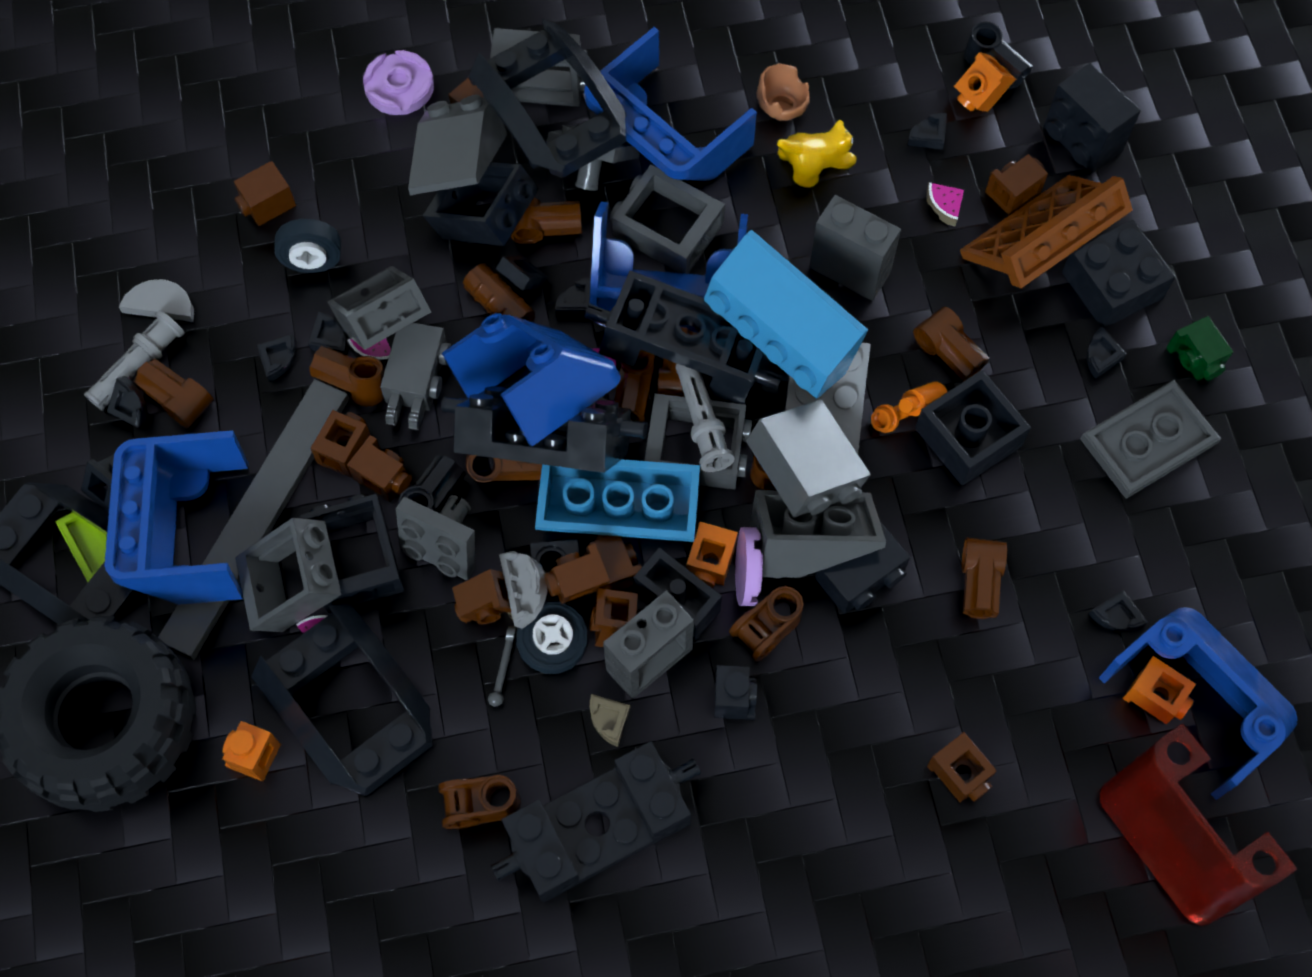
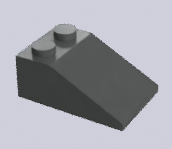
M471 95L460 102L448 104L447 101H439L427 107V111L417 125L408 185L410 195L479 183L507 136L503 121L480 95Z
M755 490L749 527L757 528L761 535L760 540H754V549H761L763 557L762 577L800 578L885 548L886 539L871 493L862 492L860 496L847 504H842L841 501L833 503L826 510L816 515H811L808 512L793 517L777 491Z

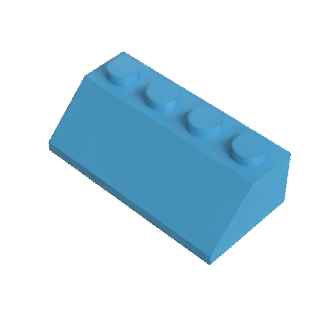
M753 230L746 233L712 276L704 297V301L709 304L715 313L725 318L738 330L742 337L750 340L772 363L777 364L795 380L799 387L808 391L816 399L846 375L868 332L865 326Z
M622 459L605 473L542 464L535 530L694 542L700 465Z

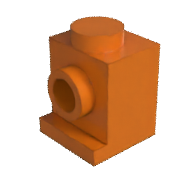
M979 52L975 57L976 61L954 87L960 92L957 100L970 111L976 108L977 110L988 112L1016 79L993 56ZM981 80V87L975 90L974 87Z
M700 522L688 557L686 569L711 588H714L715 583L724 586L732 557L736 550L738 532ZM713 558L717 561V565L704 562V560Z
M1153 656L1143 666L1122 699L1128 703L1132 701L1163 723L1168 724L1174 717L1181 720L1194 702L1189 697V694L1196 684ZM1154 691L1161 692L1164 695L1165 700L1157 694H1155Z
M240 721L237 730H232L224 742V756L222 759L226 762L225 766L227 768L263 782L281 744L271 732Z

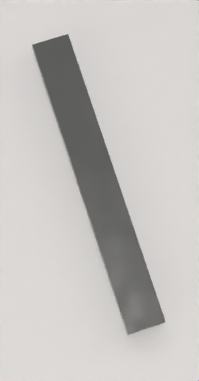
M316 379L313 380L202 565L228 563L238 584H240L235 557L271 532L315 458L310 448L332 410L342 413L348 403L349 396L346 392ZM230 600L178 604L158 638L166 643L171 650L195 660Z

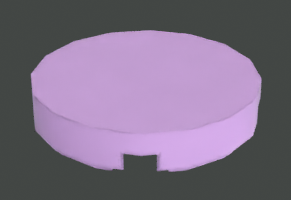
M405 50L395 51V54L388 56L385 53L376 57L368 65L363 76L365 94L371 105L379 111L391 115L409 114L420 109L429 101L434 90L433 75L426 60L416 53Z
M741 527L738 534L735 584L739 606H755L758 603L755 597H758L759 592H761L763 557L761 549H754V540H760L761 535L759 530L753 527Z

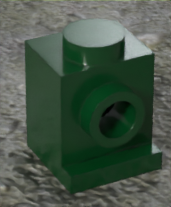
M1209 316L1177 330L1166 347L1170 354L1175 351L1178 352L1181 364L1186 370L1191 371L1197 381L1202 378L1209 381L1222 374L1226 370V362L1233 353V350Z

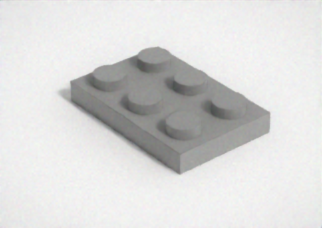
M861 343L846 375L819 398H814L808 391L799 387L791 376H789L786 397L785 411L822 399L857 454L870 343Z

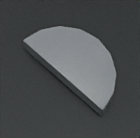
M164 279L148 280L136 285L125 294L119 305L121 312L126 314L156 317L155 314L161 310L173 320L194 322V307L187 292L177 283Z
M510 551L499 554L513 623L514 626L523 629L535 620L544 606L547 595V586L543 575L545 572L542 565L532 557Z

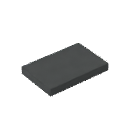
M1173 380L1082 434L1080 440L1127 499L1215 446L1221 438L1176 381Z

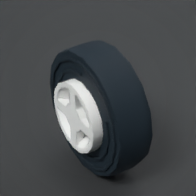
M315 219L292 220L282 225L276 232L275 256L281 264L298 272L317 273L326 271L334 267L340 260L341 237L335 228L325 222Z
M544 602L542 610L533 622L523 629L517 628L516 646L521 658L532 669L544 674H559L572 669L582 659L588 645V630L582 616L575 609L566 604H561V602Z

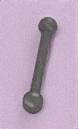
M508 626L494 691L488 696L489 704L494 707L500 706L504 701L501 692L513 642H515L517 627Z

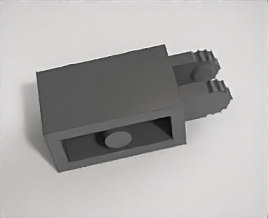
M411 323L396 332L380 386L385 402L388 403L385 417L387 425L396 426L400 418L402 406L411 408L408 417L409 429L419 430L425 410L430 411L433 398H439L442 388V377L439 375L442 365H448L442 352L451 347V343H447L443 328Z

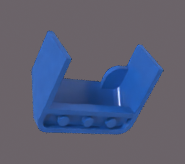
M653 27L600 72L626 111L627 142L670 178L710 181L721 174L754 145L757 112L751 107L706 147L696 148L647 107L646 92L637 84L659 66V30ZM585 85L586 105L596 115L602 113L601 106Z
M600 202L594 216L589 303L611 311L618 300L630 270L704 298L712 276L734 249H720L711 254L707 261L706 275L633 269L634 253L630 245L623 240L606 238L608 202ZM741 214L738 243L747 233L748 214ZM682 325V326H680V327L688 328L690 331L695 332V333L698 334L697 330H696L694 327H692V326H689V325Z
M501 313L488 316L483 320L482 326L442 352L443 357L468 398L470 395L483 392L485 387L497 386L525 365L527 366L530 374L501 393V396L531 446H534L583 409L618 385L621 379L612 360L560 330L511 315H502Z
M233 430L131 439L122 443L117 448L113 460L105 552V569L116 584L175 604L243 599L242 589L228 563L173 566L177 501L194 500L203 495L209 486L210 472L248 469V461Z
M1183 607L1174 610L1156 622L1116 657L1099 679L1105 684L1143 649L1150 645L1162 657L1168 659L1183 657L1243 718L1241 724L1242 738L1255 753L1211 793L1217 800L1236 787L1285 741L1296 727L1297 713L1292 704L1198 611Z

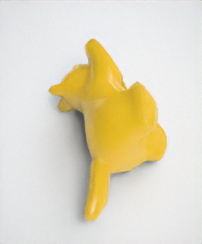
M838 120L829 132L815 134L796 133L787 139H779L777 141L779 157L790 162L794 171L793 181L802 187L808 188L816 185L820 172L825 168L849 169L856 164V156L848 152L853 145V136L844 128L843 121Z

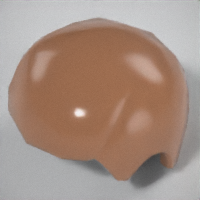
M778 63L768 66L761 74L756 97L760 107L766 114L777 120L788 121L801 116L810 102L809 83H802L799 80L797 68L794 66Z

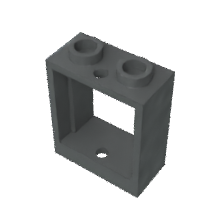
M495 28L490 58L538 33V31ZM569 34L581 47L580 35ZM563 60L554 66L570 67V71L545 70L511 90L519 102L579 106L581 93H585L586 84L566 60Z
M650 165L643 175L639 174L636 176L626 199L618 201L610 215L613 237L625 241L631 247L679 273L688 274L724 224L725 204L681 180L668 177L659 168ZM652 191L700 215L680 244L669 240L632 219Z
M393 266L328 301L344 333L364 350L431 313L415 280ZM367 288L369 291L368 295L362 296L361 290Z
M663 394L654 395L644 461L687 464L663 460L668 421L693 423L685 397ZM710 400L715 417L723 422L725 427L734 428L731 451L734 454L735 460L728 469L725 468L717 472H705L700 467L699 485L736 490L737 477H745L748 454H740L742 442H746L751 434L752 420L745 419L746 405Z
M291 518L235 557L250 631L283 632L341 596L325 521ZM296 551L304 590L286 600L278 562Z
M666 590L603 642L606 671L633 700L693 649L694 619ZM645 621L647 626L641 629L637 626V623Z

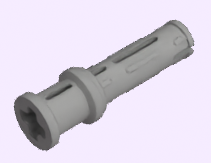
M159 310L155 314L157 319L142 334L136 333L132 340L134 344L84 393V396L89 398L88 400L101 411L110 403L117 378L125 376L132 380L137 375V370L146 361L159 360L163 356L161 352L176 336L182 337L185 334L183 329L163 311Z
M676 364V372L679 376L694 424L691 429V438L693 442L698 444L702 457L699 461L700 467L705 472L723 470L734 463L735 457L733 452L727 448L723 436L726 429L723 422L715 417L703 376L699 371Z

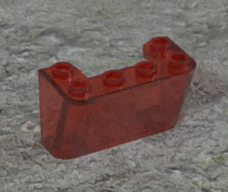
M1182 723L1110 778L1101 788L1100 802L1106 813L1183 915L1195 924L1208 925L1276 885L1297 868L1269 832L1263 834L1237 854L1233 855L1177 783L1211 759ZM1174 742L1184 744L1190 751L1189 762L1185 765L1173 763L1167 755V748ZM1257 851L1268 852L1276 862V869L1265 876L1259 874L1252 863L1253 855Z

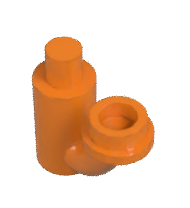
M931 382L906 391L897 406L893 407L889 404L878 406L871 415L872 426L877 431L883 433L894 431L898 427L900 420L909 416L920 415L922 408L946 394L945 386L939 382Z

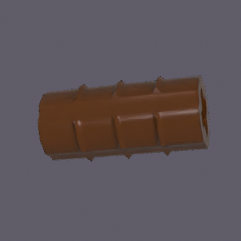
M486 263L478 264L465 276L463 280L464 288L474 297L475 301L479 302L486 309L487 313L491 315L501 313L502 315H511L534 322L536 317L535 311L524 301V298H521L512 290V286H508L500 278V274H496Z

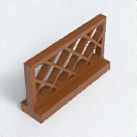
M1068 175L960 249L962 257L965 260L1008 274L1013 286L1023 288L1133 210L1124 179L1113 176L1104 183H1099Z

